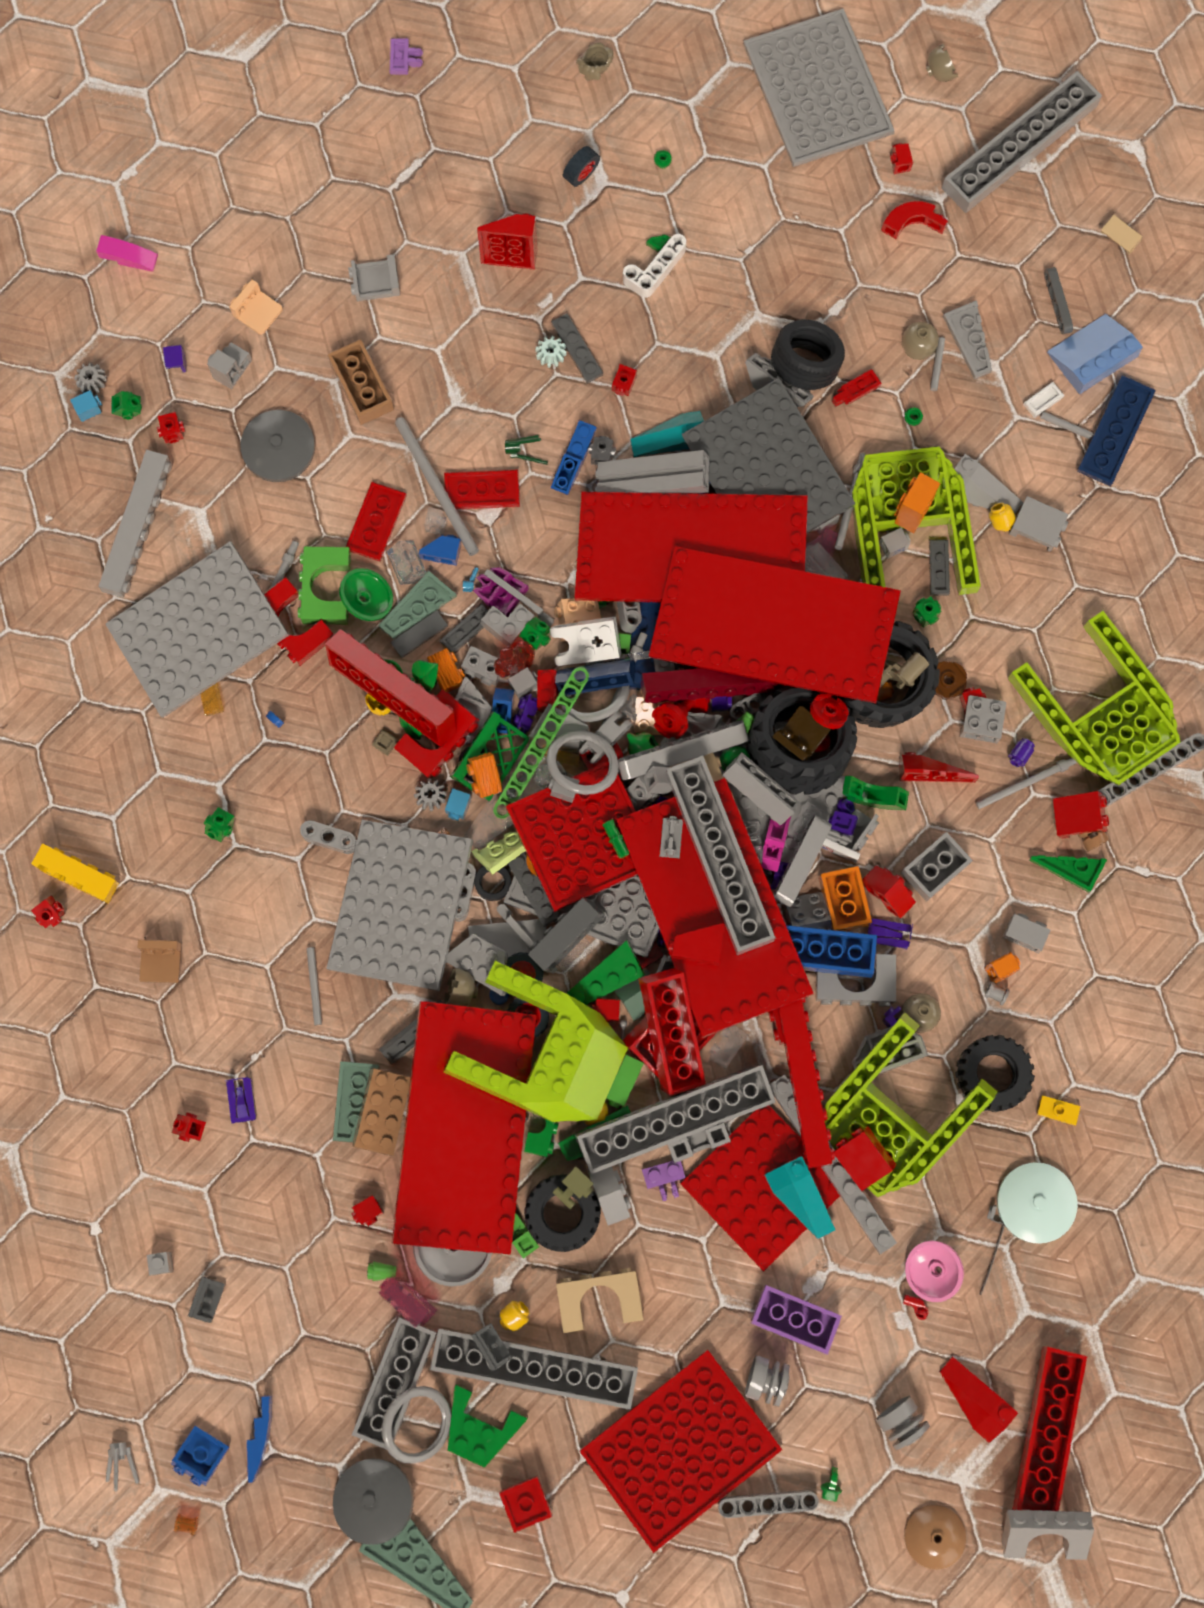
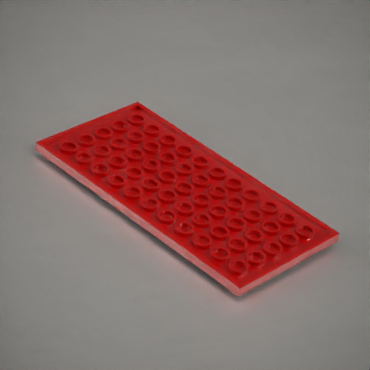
M581 492L575 600L662 602L675 546L805 571L808 495Z
M675 546L649 658L876 703L901 590Z
M725 778L715 781L714 784L774 933L775 940L772 943L737 955L725 926L719 966L672 959V953H669L674 967L684 973L690 1007L702 1038L814 995ZM675 797L616 819L668 952L670 941H674L676 935L721 923L725 924ZM670 816H674L679 820H683L680 858L660 857L663 818L669 819Z
M419 1001L392 1244L511 1255L526 1110L444 1073L451 1054L455 1051L526 1084L531 1071L536 1015Z

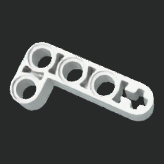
M681 234L673 235L645 271L635 265H627L623 270L624 285L641 297H650L686 251V238ZM668 257L671 260L666 261L663 258ZM653 271H659L660 274H654ZM632 274L635 277L629 278L627 275ZM647 284L650 287L644 288L642 285Z

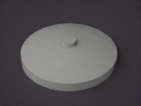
M413 1246L414 1258L421 1272L430 1280L444 1286H461L475 1280L486 1269L492 1253Z

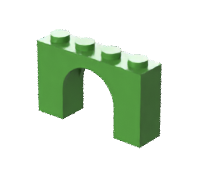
M304 547V552L300 553V564H303V571L299 572V581L302 582V589H299L298 592L299 600H301V607H298V618L301 619L303 624H316L322 620L326 625H348L349 611L345 608L342 601L318 599L312 593V585L316 577L323 572L350 571L351 552L349 547Z
M628 1055L625 1056L606 1098L609 1101V1105L617 1109L620 1106H625L644 1065L643 1062Z

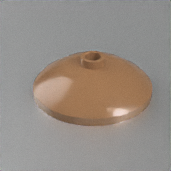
M928 1505L915 1511L909 1518L904 1532L905 1545L911 1557L918 1564L929 1569H944L953 1565L961 1557L966 1545V1531L961 1519L952 1510L940 1505ZM936 1535L941 1537L939 1542L934 1541Z

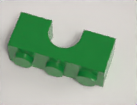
M545 1119L546 1126L542 1132H528L524 1153L548 1158V1154L553 1153L555 1142H551L552 1135L557 1134L559 1123Z

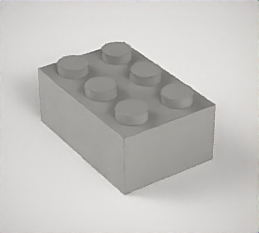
M946 832L906 866L901 874L927 902L973 860Z

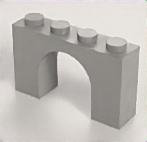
M875 955L874 981L872 986L863 992H851L844 988L837 974L816 972V1001H819L821 1005H832V1002H840L842 1006H851L852 1003H859V1006H871V1003H879L880 1007H890L891 1004L896 1002V955Z
M1008 1510L1002 1535L1004 1558H1025L1028 1543L1033 1538L1044 1534H1057L1064 1537L1063 1544L1066 1559L1087 1560L1094 1532L1091 1512Z

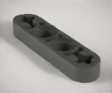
M1056 267L1046 268L1044 270V278L1061 334L1072 333L1073 323Z

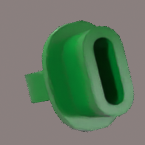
M832 1467L829 1483L826 1482L821 1485L823 1490L822 1499L837 1502L838 1495L842 1493V1489L837 1485V1467Z

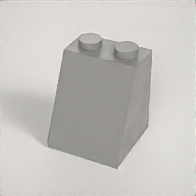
M548 704L529 735L530 744L553 705ZM556 708V712H557L558 714H564V713H565V712L561 711L560 709ZM567 715L555 738L569 731H589V726ZM548 721L546 728L549 731H554L556 729L555 722ZM544 738L536 740V744L539 747L543 748L547 745ZM570 740L559 749L579 751L588 740Z

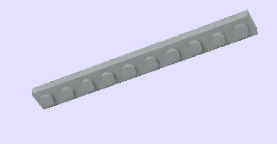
M783 1075L769 1085L775 1099L801 1136L792 1085L787 1077ZM836 1156L835 1160H832V1165L821 1167L879 1255L897 1244L863 1191L859 1189Z

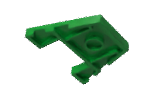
M456 1384L447 1451L485 1468L528 1418L511 1410L503 1430L464 1412L473 1392Z

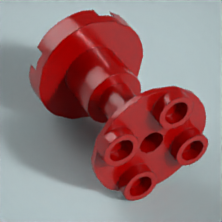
M830 694L817 695L810 705V713L814 720L829 729L841 728L849 715L845 703L839 698L837 700L831 698L832 695ZM829 733L815 750L816 753L824 752L830 746L831 738Z
M710 699L678 700L675 704L668 702L659 704L652 712V719L654 718L656 722L654 724L656 730L666 738H680L688 729V712L706 713Z

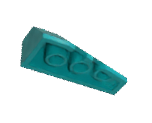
M701 412L682 413L631 438L633 458L689 449L682 438V434L704 422Z
M802 1156L765 1174L774 1195L787 1206L817 1239L836 1231Z

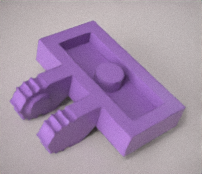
M391 38L390 75H408V65L411 67L422 66L423 61L421 59L409 58V56L420 57L423 55V51L419 48H409V39Z
M670 1161L642 1170L647 1189L658 1186L662 1201L667 1200V1194L663 1187L667 1183L671 1184L673 1196L675 1198L679 1197L675 1181L685 1179L681 1161L676 1163Z

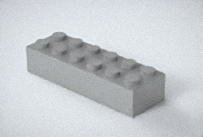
M398 1318L353 1430V1436L386 1449L382 1437L384 1415L389 1405L398 1395L417 1386L438 1332L405 1318ZM411 1399L407 1400L398 1409L393 1419L392 1437L394 1442Z

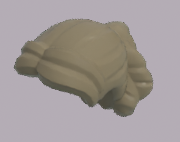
M595 43L589 46L582 58L579 57L576 61L579 72L588 81L599 80L601 74L612 63L614 53L612 49L605 47L602 43Z

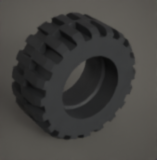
M989 1035L980 1038L967 1046L957 1061L956 1066L958 1069L955 1072L959 1082L957 1086L959 1089L961 1088L962 1096L965 1098L979 1083L977 1067L980 1061L990 1055L1000 1056L1009 1063L1012 1069V1082L1007 1089L997 1092L993 1101L983 1111L999 1112L1013 1108L1024 1101L1027 1097L1026 1095L1032 1089L1031 1084L1034 1081L1035 1075L1032 1074L1034 1064H1031L1029 1060L1031 1056L1029 1053L1026 1054L1023 1050L1024 1047L1021 1044H1016L1012 1038L1007 1039L1003 1035Z
M567 1174L553 1175L540 1181L531 1190L524 1208L525 1223L531 1236L541 1246L556 1252H569L585 1245L597 1231L600 1222V1204L595 1192L592 1191L586 1199L583 1196L579 1199L575 1194L572 1195L581 1207V1219L574 1229L568 1232H556L546 1224L544 1207L548 1200L555 1196L553 1191L557 1187L563 1192L567 1189L562 1183L568 1176Z

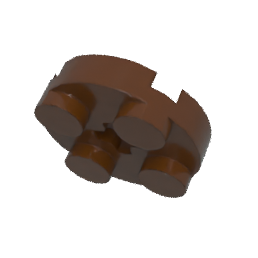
M942 661L938 663L937 669H940L939 684L935 689V695L944 700L958 697L963 693L967 685L965 669L956 662ZM944 676H946V677H950V676H951V677H952V680H951V683H952V684H948V683L946 684V683L944 682V680H945V679H944Z

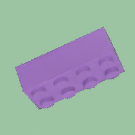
M764 1285L750 1323L828 1355L842 1316Z

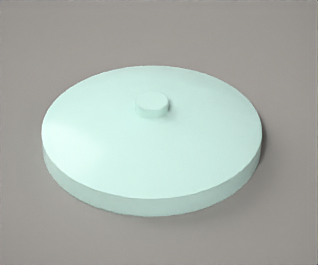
M1028 1163L1013 1169L1001 1182L997 1193V1210L1002 1223L1005 1224L1006 1229L1015 1237L1029 1243H1047L1063 1236L1072 1226L1077 1213V1196L1071 1181L1059 1169L1045 1163Z

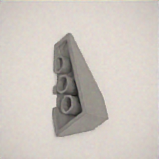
M965 454L954 468L964 480L967 503L991 509L997 503H1004L1011 506L1014 514L1023 504L1015 494L968 455Z

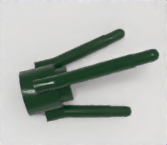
M539 435L505 439V453L510 454L511 458L548 464L547 461L517 454V452H521V444L541 441Z

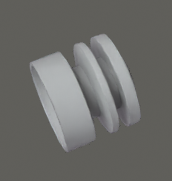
M755 1355L746 1384L745 1397L758 1401L763 1392L766 1393L765 1403L769 1404L773 1395V1405L779 1407L788 1388L790 1365L783 1364L779 1372L780 1362L776 1361L773 1368L769 1369V1359Z
M910 1395L894 1403L875 1419L883 1432L893 1429L888 1439L889 1441L897 1439L893 1443L895 1450L911 1445L921 1438L930 1427L927 1421L920 1423L924 1419L923 1414L912 1416L918 1407Z

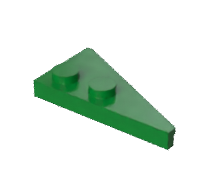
M1045 855L1031 856L1029 861L1090 893L1107 859L1065 856L1046 857Z

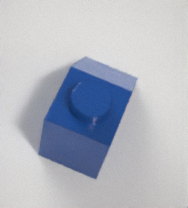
M454 535L440 536L419 550L420 559L457 566L461 540Z
M495 688L492 712H496L502 719L511 724L514 690ZM499 723L496 728L497 733L507 734L506 727Z

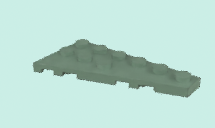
M411 1518L404 1530L394 1539L377 1545L362 1544L359 1549L361 1553L443 1608H470L473 1603V1599Z

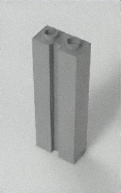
M704 450L598 462V469H596L595 475L599 483L595 487V492L708 493L709 456Z

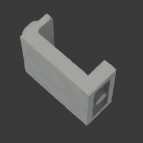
M394 254L387 255L388 260L362 264H355V260L351 261L352 267H348L349 276L354 281V284H350L352 295H356L357 301L400 296Z
M1027 496L1009 535L1016 537L1020 534L1047 546V551L1051 552L1053 547L1057 548L1061 541L1059 534L1061 531H1065L1069 523L1066 521L1068 514Z

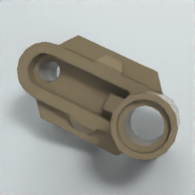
M915 652L903 665L886 660L880 688L889 679L898 681L896 686L899 689L904 685L912 687L918 676L929 666L928 661L918 652Z

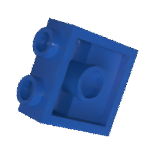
M194 1426L172 1459L171 1465L174 1466L173 1470L177 1474L183 1476L185 1473L190 1476V1481L199 1487L201 1484L206 1486L229 1450V1446Z

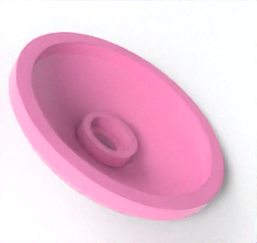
M940 1241L923 1242L912 1249L906 1260L905 1273L908 1284L922 1299L930 1302H942L952 1298L961 1288L964 1278L963 1264L959 1255L949 1245ZM937 1266L941 1267V1273L937 1271Z

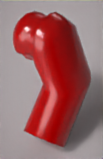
M905 1294L903 1304L913 1307L919 1320H925L928 1316V1309L924 1301Z

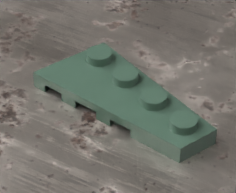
M428 571L378 626L394 639L456 598L457 594Z
M340 1061L332 1141L353 1142L370 1069H378L379 1065Z

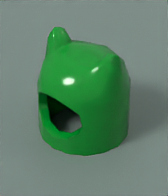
M638 732L635 735L632 733L627 734L629 740L627 750L629 755L660 746L650 733Z

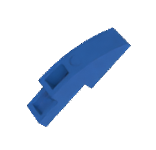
M579 420L566 454L564 453L551 489L566 495L569 494L589 452L590 443L597 429L596 426Z

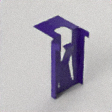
M871 918L872 923L869 926L868 934L898 938H877L876 944L908 949L910 941L899 940L902 939L903 932L900 933L890 929L911 932V940L913 924L911 927L909 924Z
M244 1077L225 1080L228 1081L226 1086L231 1124L256 1120L252 1078ZM243 1079L244 1093L250 1116H248L245 1105L243 1087H236L238 1118H236V1095L234 1088V1080Z

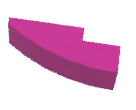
M104 235L100 236L96 250L99 258L117 261L118 265L154 272L158 258L157 253Z
M791 816L781 826L776 821L770 819L760 859L763 869L778 871Z

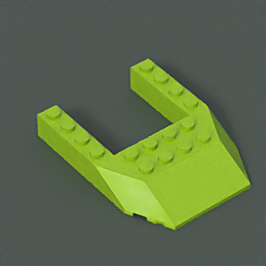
M940 447L865 455L852 491V498L855 502V506H853L855 538L862 583L886 587L877 532L893 531L899 528L904 529L895 524L896 516L894 514L912 478H917L921 472L939 482L940 486L918 528L947 524L958 595L977 593L980 589V578L964 480L952 467L953 464L945 457Z
M1101 611L1088 620L1083 628L1127 684L1125 688L1072 723L1027 662L1014 670L1008 677V680L1053 740L1080 766L1119 786L1181 742L1177 732V722L1174 718L1172 700L1106 613Z
M494 961L485 983L556 1015L528 1080L525 1084L455 1051L451 1054L444 1073L551 1122L597 1120L628 1047L597 1011L560 990Z
M906 1013L898 1019L825 1105L827 1112L825 1126L830 1129L831 1140L829 1142L834 1149H836L837 1146L835 1144L843 1138L847 1140L852 1137L851 1133L857 1128L861 1127V1129H864L868 1126L897 1164L892 1172L867 1188L877 1197L918 1183L993 1101L997 1094L993 1087L981 1079L931 1135L871 1082L920 1026Z

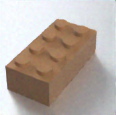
M361 339L327 354L333 371L360 425L394 410L392 400Z
M374 1068L370 1069L352 1147L388 1156L394 1155L411 1077Z

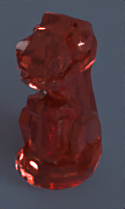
M523 640L513 643L510 647L500 650L499 658L494 662L495 673L500 677L506 678L511 674L519 673L527 667L530 669L534 662L535 649L530 643Z

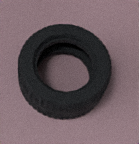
M805 319L796 320L785 325L780 330L771 352L772 365L777 374L788 384L804 390H817L829 386L836 379L845 358L843 342L833 329L818 321ZM793 349H808L816 353L823 361L807 360L799 356Z

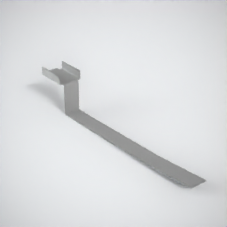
M489 569L486 570L484 575L539 614V620L551 627L554 619L545 612L543 613L542 608Z
M501 903L496 911L530 948L534 942L511 917L512 912L508 907ZM555 967V968H554L552 971H550V972L553 974V973H554L555 971H557L558 969Z
M997 1205L990 1206L987 1218L991 1221H994L993 1218ZM1000 1222L997 1223L1002 1224L1003 1226L1000 1232V1236L993 1254V1258L988 1273L986 1275L985 1281L983 1283L979 1295H982L1004 1231L1005 1224Z

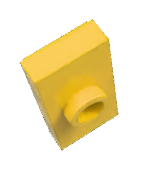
M1042 1095L1037 1115L1076 1126L1081 1106Z

